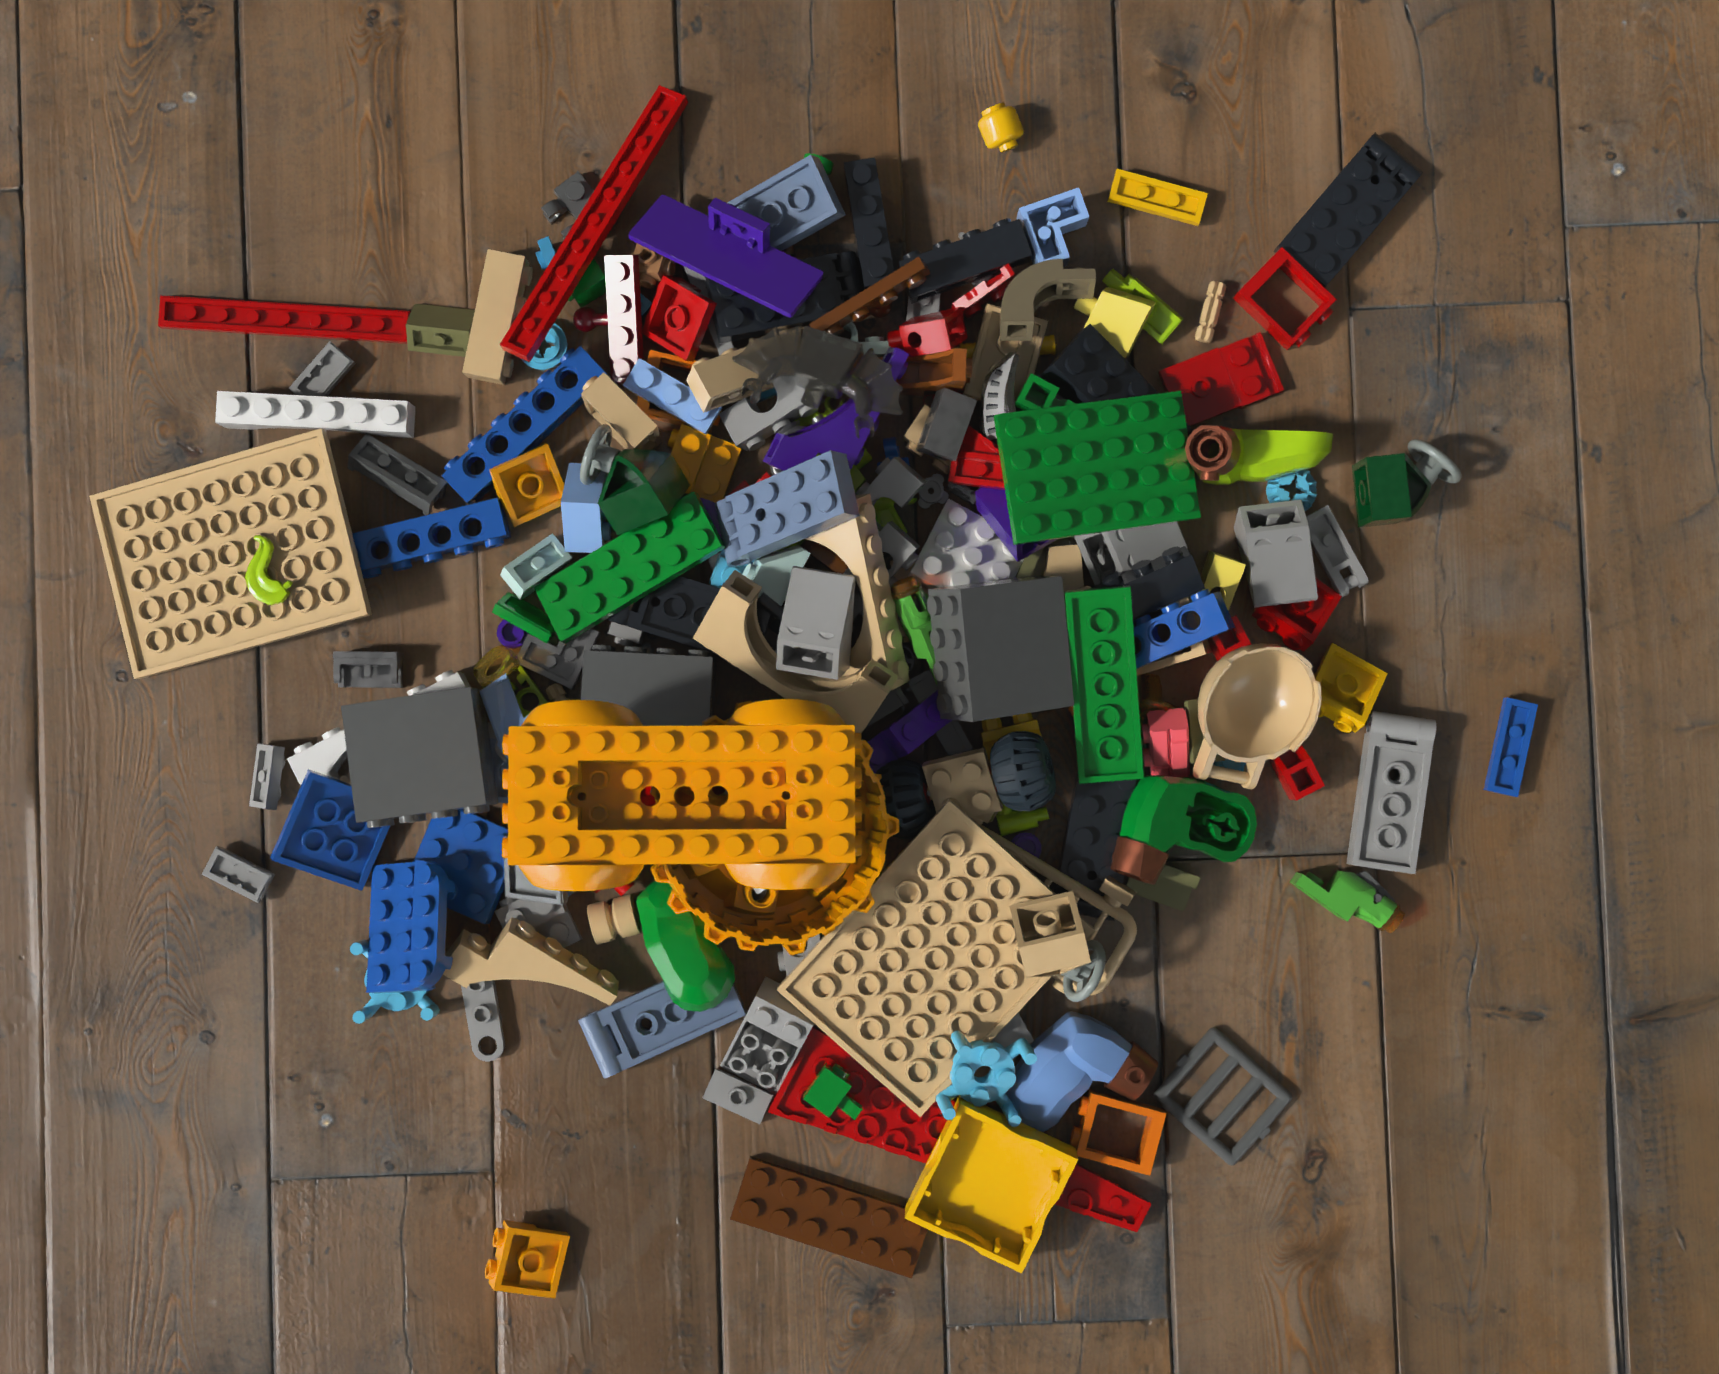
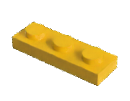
M1116 169L1107 202L1198 226L1208 193Z

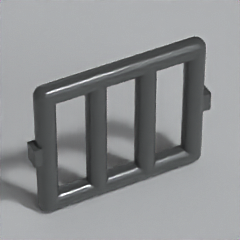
M1215 1027L1210 1028L1187 1055L1183 1053L1175 1062L1178 1066L1153 1095L1154 1099L1231 1166L1237 1164L1259 1137L1262 1140L1271 1131L1268 1128L1270 1124L1292 1100V1094ZM1216 1043L1229 1056L1184 1107L1180 1106L1169 1095L1212 1045ZM1238 1064L1241 1065L1253 1077L1206 1129L1193 1116ZM1263 1085L1277 1098L1230 1150L1217 1137Z

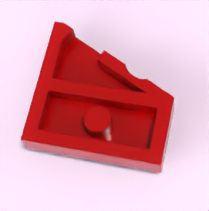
M1009 263L1000 268L1001 273L989 281H982L971 291L953 302L952 308L961 307L963 317L966 316L967 319H970L983 310L982 305L992 299L996 303L1003 299L1005 290L1015 276Z
M968 425L956 461H951L948 482L1005 490L998 446Z

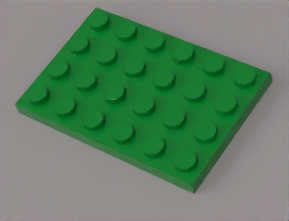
M1181 391L1017 411L993 416L1013 545L1201 518L1194 470L1187 460L1185 451L1188 432Z

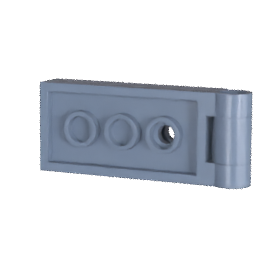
M813 155L807 156L727 202L769 223L770 246L780 251L785 250L846 215L820 158Z
M832 450L726 496V499L715 503L722 542L726 547L724 549L727 566L730 567L746 565L757 558L860 516L847 455Z
M661 981L616 1001L610 1006L608 1005L578 1019V1022L605 1079L743 1017L747 1014V1010L735 983L728 996L720 1004L698 1012L683 1010L673 1003L666 991L664 982ZM642 1019H650L652 1027L644 1028L641 1023Z

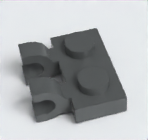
M577 171L553 190L558 198L549 201L541 207L544 212L543 215L550 224H553L567 211L576 220L594 190ZM573 224L565 228L563 231H561V234L563 235V240L567 236Z

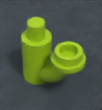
M1003 804L1002 811H999L996 815L1001 836L1038 827L1039 821L1049 819L1046 807L1032 811H1017Z

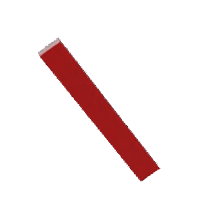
M160 295L158 327L161 329L407 344L406 323L411 311Z

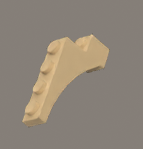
M511 917L491 945L481 935L470 933L463 929L445 954V956L453 957L451 970L445 969L443 975L465 988L471 983L501 979L548 982L577 990L609 1006L618 994L619 981L616 980L612 973L607 970H599L591 965L584 956L571 953L563 948L556 939L546 938L536 932L529 923L518 921Z

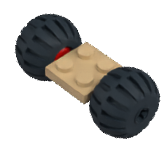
M1015 731L1001 737L991 748L990 762L984 747L923 762V765L911 760H894L876 772V774H881L882 776L879 781L881 785H884L882 788L886 798V812L899 819V833L893 835V837L900 839L914 838L949 799L969 817L973 818L1002 811L1003 804L1017 811L1036 810L1046 805L1056 792L1054 767L1047 744L1040 735L1029 731Z

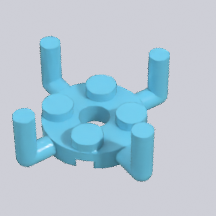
M361 940L353 943L350 946V952L353 955L363 954L368 958L369 942ZM366 971V975H365V978H364V983H365V986H366V987H367V971ZM428 991L369 993L371 996L369 1002L362 1009L356 1011L352 1018L355 1023L360 1024L370 1019L380 1007L392 1011H401L417 1004L422 1008L421 1018L428 1021L437 1016L440 1009L426 995Z
M954 1031L951 1034V1040L957 1053L952 1060L953 1065L950 1071L952 1085L936 1096V1102L943 1117L946 1120H952L956 1116L951 1100L960 1096L978 1107L996 1101L1009 1125L1012 1127L1019 1126L1021 1118L1006 1092L1016 1082L1015 1066L1012 1059L1021 1054L1027 1065H1033L1037 1061V1056L1029 1042L1025 1038H1019L1006 1048L994 1041L989 1043L983 1042V1040H976L969 1043L961 1031ZM979 1067H990L986 1076H974L975 1071Z

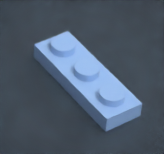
M640 358L623 384L624 388L707 435L722 409L721 406L703 413L690 387Z

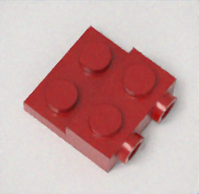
M663 275L661 282L657 286L650 311L646 315L642 334L683 360L694 361L717 303L700 293L701 289L683 278Z
M1315 578L1317 600L1257 607L1252 614L1257 619V625L1266 632L1274 631L1282 636L1283 643L1292 650L1300 649L1304 652L1314 643L1342 598L1340 594L1317 578Z

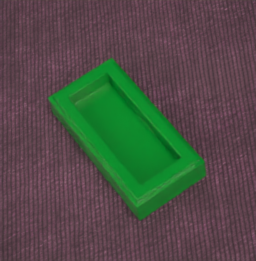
M507 592L495 603L492 613L541 641L548 643L556 634L546 612L523 599L520 600L516 595Z

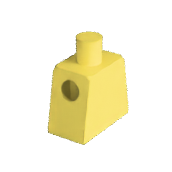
M1106 287L1098 299L1095 297L1093 299H1077L1074 309L1089 316L1084 328L1091 324L1126 359L1130 355L1156 302Z
M1209 550L1201 573V579L1205 587L1204 590L1209 589L1211 591L1214 587H1220V593L1229 610L1246 564Z

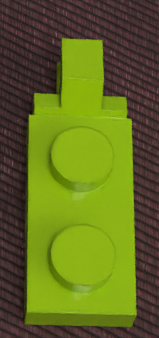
M1112 269L1102 280L1111 288L1156 302L1143 329L1161 344L1184 319L1140 280L1130 274L1124 278L1116 270Z

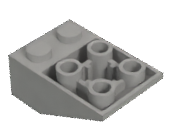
M1302 500L1239 507L1234 524V532L1242 562L1246 564L1244 570L1254 608L1317 600L1318 595L1309 525Z
M1178 522L1074 536L1094 585L1103 582L1102 580L1112 573L1122 574L1131 570L1132 566L1139 561L1154 560L1162 556V553L1169 548L1177 546L1180 548L1185 546L1187 548Z
M797 566L792 567L777 640V670L838 680L850 668L856 576Z
M765 976L720 1067L776 1095L814 1023L777 991L780 983Z

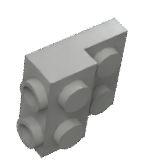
M506 898L499 902L501 908L494 911L502 928L513 917L518 921L529 923L536 932L546 938L556 939L563 948L583 939L566 904L557 905Z

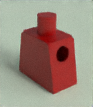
M961 307L910 318L899 326V330L890 331L887 335L889 347L904 348V351L909 354L908 357L948 351L968 338Z

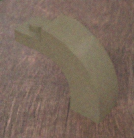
M1052 259L1034 264L1020 272L1010 282L1003 295L1000 315V341H1032L1034 312L1048 301L1056 299H1093L1096 283L1095 269H1063V259Z

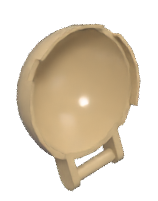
M1267 643L1239 647L1218 660L1207 673L1200 687L1197 700L1198 720L1204 739L1193 767V776L1200 780H1206L1209 777L1239 783L1243 788L1252 790L1257 786L1267 759H1276L1290 749L1295 752L1311 734L1318 720L1321 708V684L1315 680L1311 670L1313 667L1311 663L1295 651L1277 644ZM1218 754L1226 759L1246 764L1244 770L1239 771L1214 766L1213 763Z

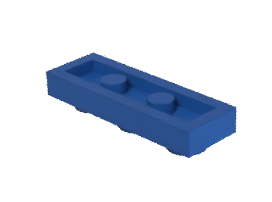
M1508 697L1503 698L1483 790L1518 797L1538 704Z

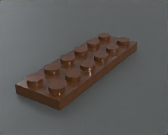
M752 1156L749 1158L730 1220L908 1278L913 1276L927 1232L926 1228L905 1219V1206Z

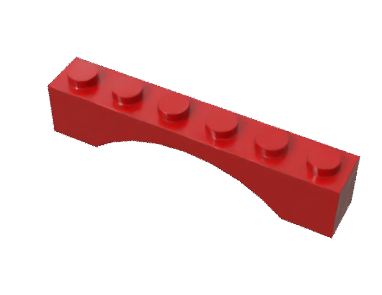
M1237 615L1231 617L1235 628L1208 639L1210 648L1217 661L1239 647L1251 645ZM1302 745L1295 752L1290 749L1276 759H1268L1289 800L1297 801L1325 786L1312 759Z

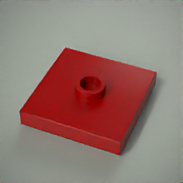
M1218 347L1158 372L1166 393L1181 391L1185 419L1190 427L1241 406Z

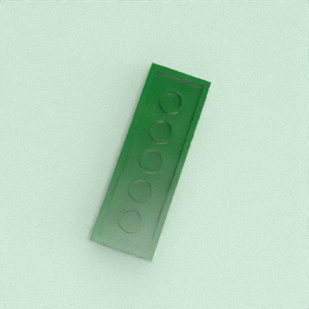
M693 491L681 498L668 515L623 533L535 586L534 589L560 642L566 644L726 547L699 495Z
M1128 585L1064 591L1074 699L1073 712L1079 784L1144 779L1131 587Z

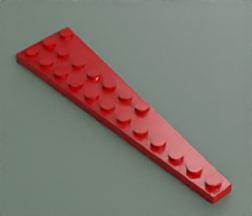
M814 1026L810 1030L768 1109V1113L821 1128L826 1132L839 1134L863 1144L867 1143L925 1164L947 1121L943 1117L936 1101L919 1117L826 1033ZM826 1063L831 1067L836 1063L850 1073L848 1079L852 1081V1087L846 1095L863 1106V1110L855 1120L839 1107L828 1118L803 1099L805 1091ZM954 1099L951 1100L953 1107L956 1103V1100ZM1076 1163L1059 1200L1054 1205L1138 1232L1151 1206V1202Z

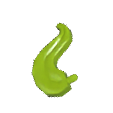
M255 535L254 540H257L260 544L248 565L245 575L248 590L257 600L267 605L273 606L283 603L290 595L287 589L292 586V581L288 580L283 584L281 581L270 578L267 569L273 556V544L269 538L263 535Z

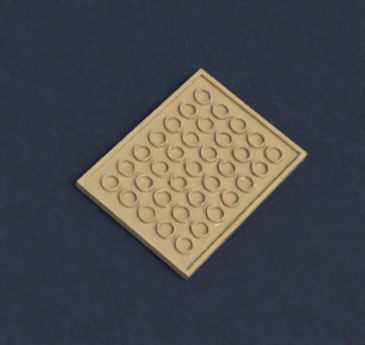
M320 428L89 496L134 679L146 678L372 615L326 429ZM255 535H263L269 538L273 544V556L267 569L270 578L281 581L283 584L288 580L292 581V586L287 589L290 595L283 603L273 606L267 605L257 600L248 590L245 575L248 565L260 544L257 540H254Z
M950 799L874 881L870 893L875 903L867 913L853 910L843 919L841 924L836 926L834 931L823 936L777 987V991L919 1117L936 1101L937 1094L952 1084L950 1071L953 1065L952 1060L957 1050L951 1040V1034L958 1030L963 1033L969 1043L976 1040L990 1043L1051 978V976L1026 978L1009 906L1056 895V893ZM1080 916L1085 938L1087 939L1094 931V927Z

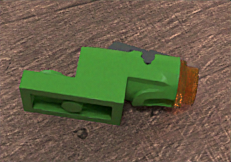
M915 576L906 577L891 585L893 591L891 596L895 602L898 619L908 636L916 658L927 660L937 685V680L933 673V666L935 664L934 648L930 641V633L932 631L931 616L927 609L929 596L923 591L921 583L916 581Z
M1337 870L1324 889L1321 887L1324 882L1309 871L1306 875L1296 872L1290 880V883L1335 916L1347 922L1355 912V917L1371 923L1380 931L1385 930L1388 933H1392L1401 924L1405 913L1400 910V905L1395 903V899L1366 871L1355 874L1354 872Z

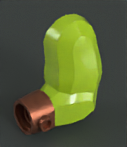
M1201 425L1193 430L1187 438L1185 451L1187 460L1204 483L1231 485L1237 481L1265 482L1289 473L1316 467L1331 452L1333 434L1317 431L1240 430L1222 426Z

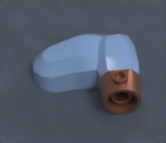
M1070 1011L1064 1014L1030 1045L1037 1056V1061L1033 1065H1027L1023 1058L1020 1059L1015 1067L1016 1082L1009 1088L1006 1094L1017 1110L1022 1123L1045 1132L1060 1122L1071 1103L1080 1098L1089 1089L1093 1081L1104 1082V1087L1135 1101L1152 1080L1158 1067V1061L1134 1041L1128 1042L1111 1026L1091 1016Z

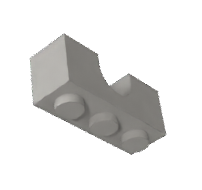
M796 364L771 380L777 391V402L770 411L761 413L755 402L743 398L719 414L736 447L746 451L756 450L766 443L765 439L774 433H778L782 428L798 418L808 417L818 410V406L825 402L808 369Z
M899 456L894 457L892 460L887 457L875 470V473L878 474L876 479L871 484L866 481L857 490L855 495L870 494L873 506L879 498L887 497L895 501L902 508L914 498L927 481ZM876 521L879 533L883 527Z

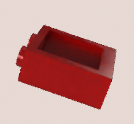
M1283 247L1233 297L1286 350L1293 344L1299 348L1312 334L1308 328L1315 321L1321 325L1334 312L1330 306L1337 300ZM1279 268L1319 306L1291 335L1251 298Z

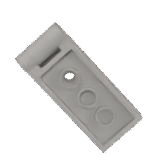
M1371 710L1367 719L1366 733L1364 734L1346 864L1409 874L1416 873L1433 744L1436 735L1435 720ZM1392 769L1397 772L1395 780H1391L1389 777V772Z

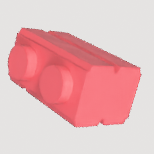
M1177 708L1168 709L1167 712L1164 710L1149 711L1147 713V724L1141 725L1143 744L1148 743V748L1142 749L1144 768L1150 767L1151 775L1188 777L1190 774L1189 726L1186 710Z

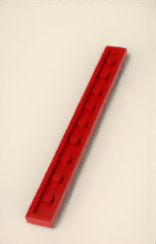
M661 85L658 86L501 341L500 346L504 351L528 362L532 360L686 108L688 100L685 95Z

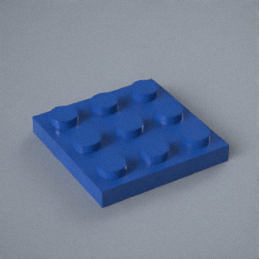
M308 769L270 858L272 861L362 891L390 826L367 828V822L356 823L351 784Z
M464 809L458 810V816L431 818L413 862L415 860H424L441 864L440 866L446 872L449 880H454L455 893H447V908L483 924H490L505 888L502 839L503 836L508 834V828L477 814H464Z

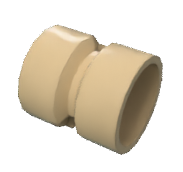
M632 894L613 898L611 905L605 901L587 905L588 920L597 945L615 940L618 933L623 938L641 934L640 919Z

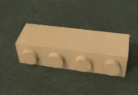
M491 249L487 250L462 373L467 378L505 385L506 377L510 378L512 375L514 360L510 359L511 354L504 351L500 343L526 302V298L523 297L525 285L529 286L531 283L533 268L529 267L530 263L525 256Z
M803 327L793 331L785 329L773 338L767 340L759 338L751 342L747 347L738 350L737 348H730L718 357L699 359L692 365L686 381L704 413L774 388L771 380L796 364L808 369L811 375L818 365L820 357Z

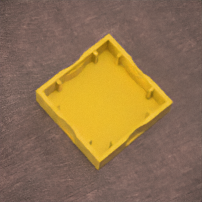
M959 1096L954 1105L956 1116L952 1120H947L905 1206V1219L945 1238L961 1241L974 1248L981 1255L1023 1273L1042 1234L1045 1219L1053 1205L1059 1200L1078 1161L1076 1148L1022 1122L1019 1126L1012 1127L1003 1113L986 1105L974 1106L971 1102Z

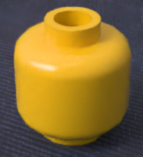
M1003 102L981 112L983 117L978 121V127L987 148H999L1000 152L1004 153L1018 146L1016 140L1024 134V129L1014 107L1006 106Z

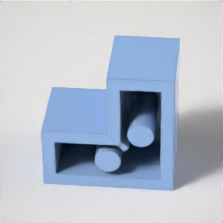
M1079 187L1019 208L1016 218L1017 220L1020 219L1032 252L1031 260L1033 265L1046 260L1063 259V267L1067 266L1070 255L1062 234L1085 227L1089 220V214Z
M569 463L561 498L565 552L592 553L605 545V541L611 540V524L606 522V517L598 505L608 473L601 471L592 484L584 485L580 480L581 463Z

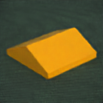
M544 444L489 469L497 496L513 527L561 506L564 482L548 444Z

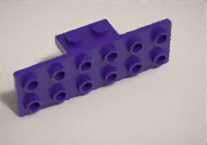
M661 195L629 232L630 240L789 318L793 317L823 279V271L770 246L769 223L760 217L738 209L733 204L726 203L717 198H714L708 205L709 216L666 195Z

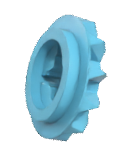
M554 323L545 337L547 343L555 346L546 348L544 358H542L538 349L530 362L522 359L530 368L544 371L555 368L560 363L561 357L566 353L568 343L565 333L557 324Z
M1308 470L1289 473L1274 480H1269L1266 486L1269 503L1289 501V492L1279 486H1288L1295 478L1296 488L1301 489L1304 493L1295 494L1291 501L1301 499L1304 511L1312 506L1317 496V482Z

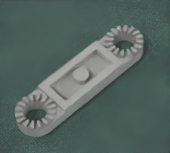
M495 980L471 983L467 988L461 986L472 1051L482 1061H494L501 1056L505 1049ZM490 1036L496 1040L497 1049L494 1053L487 1054L483 1052L480 1046V1041L483 1037Z

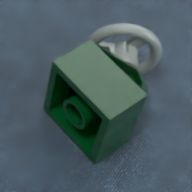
M603 424L596 429L587 445L581 463L580 480L582 484L590 485L596 480L601 471L608 473L598 505L616 534L620 535L668 515L690 487V484L671 453L642 449H624L620 451L610 447L612 429L609 425Z
M1417 439L1411 440L1407 446L1410 455L1417 462L1416 465L1405 453L1365 457L1352 465L1358 528L1397 524L1411 518L1424 504L1431 490V485L1437 478L1452 484L1458 483L1461 480L1462 474L1459 468L1439 449Z

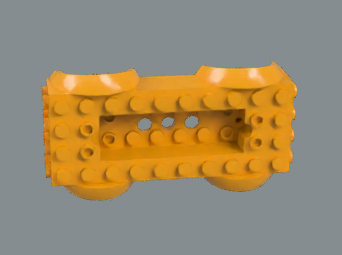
M800 699L764 700L746 704L736 709L726 725L643 726L638 716L632 710L618 704L596 700H562L537 706L529 713L521 726H509V734H503L502 748L503 755H508V769H503L502 786L503 789L508 790V803H503L502 822L503 824H508V838L502 839V858H508V865H519V868L529 882L536 887L557 891L604 890L633 882L642 871L644 864H725L732 878L737 883L745 886L770 890L809 889L836 882L845 872L849 863H856L855 856H862V836H855V822H862V801H855V789L862 787L861 767H855V755H860L861 733H855V725H847L840 714L829 705ZM653 786L660 792V800L656 805L646 806L641 802L640 794L645 787ZM687 786L694 792V800L688 806H680L675 801V792L680 787ZM715 786H722L728 792V800L721 806L711 804L708 799L710 789Z

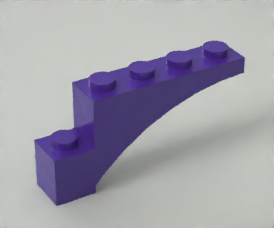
M889 347L879 366L866 383L834 412L814 424L786 435L776 433L763 462L780 471H785L816 457L817 454L821 455L832 450L846 454L849 469H852L853 465L856 466L864 455L865 449L862 447L867 437H871L878 427L879 420L877 417L882 407L886 408L893 397L891 389L896 379L899 380L907 369L908 362L906 360L909 354L899 348Z
M938 689L867 740V743L873 748L869 766L874 773L887 765V763L911 753L951 721L950 719L940 718V712L936 704Z

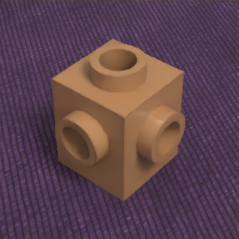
M638 243L634 252L630 254L639 255L641 287L654 289L661 282L663 275L674 276L676 262Z

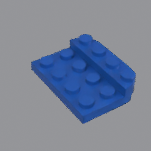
M415 860V862L373 865L366 993L433 990L436 988L435 984L440 980L445 969L451 970L453 957L445 956L447 893H455L454 880H449L446 872L440 866L441 864Z

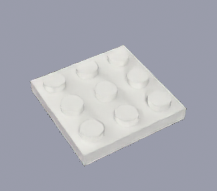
M948 499L907 578L927 589L1013 579L1023 560L1016 561L982 516Z

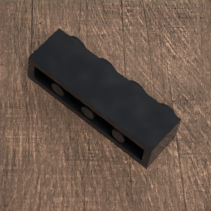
M875 157L844 162V176L864 290L894 272Z
M1006 218L992 225L993 228L981 232L980 229H975L965 233L963 239L951 243L950 239L943 240L933 245V250L921 253V250H916L904 255V260L899 261V268L920 257L925 261L931 272L925 276L926 281L914 289L906 288L911 304L1001 272L1000 268L1008 263L1011 268L1029 263L1032 252L1020 219L1011 222L1010 218Z
M1177 546L1165 550L1162 556L1154 560L1137 562L1132 566L1131 570L1122 574L1112 573L1102 580L1103 582L1092 587L1083 586L1076 590L1130 585L1133 620L1204 590L1205 587L1192 554L1185 546L1181 548Z

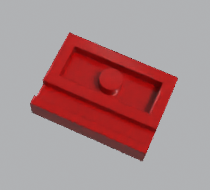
M1261 332L1219 348L1221 357L1240 400V409L1284 391Z

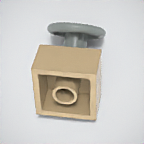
M1069 891L1010 905L1026 978L1062 975L1064 976L1063 990L1070 1001L1080 1002L1088 998L1101 980L1105 968L1106 955L1100 942L1096 940L1086 941L1074 892ZM1094 950V952L1090 956L1089 951ZM1094 967L1092 976L1087 983L1088 977L1090 976L1092 968ZM1073 980L1078 982L1076 992L1073 989Z

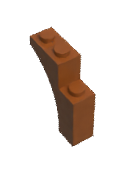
M953 348L940 353L908 357L906 360L908 366L904 375L899 380L896 379L891 389L893 395L924 396V391H938L943 388L955 392H963L965 383H970V378H972V358H966L967 349ZM850 357L849 393L855 394L866 383L879 366L883 357Z

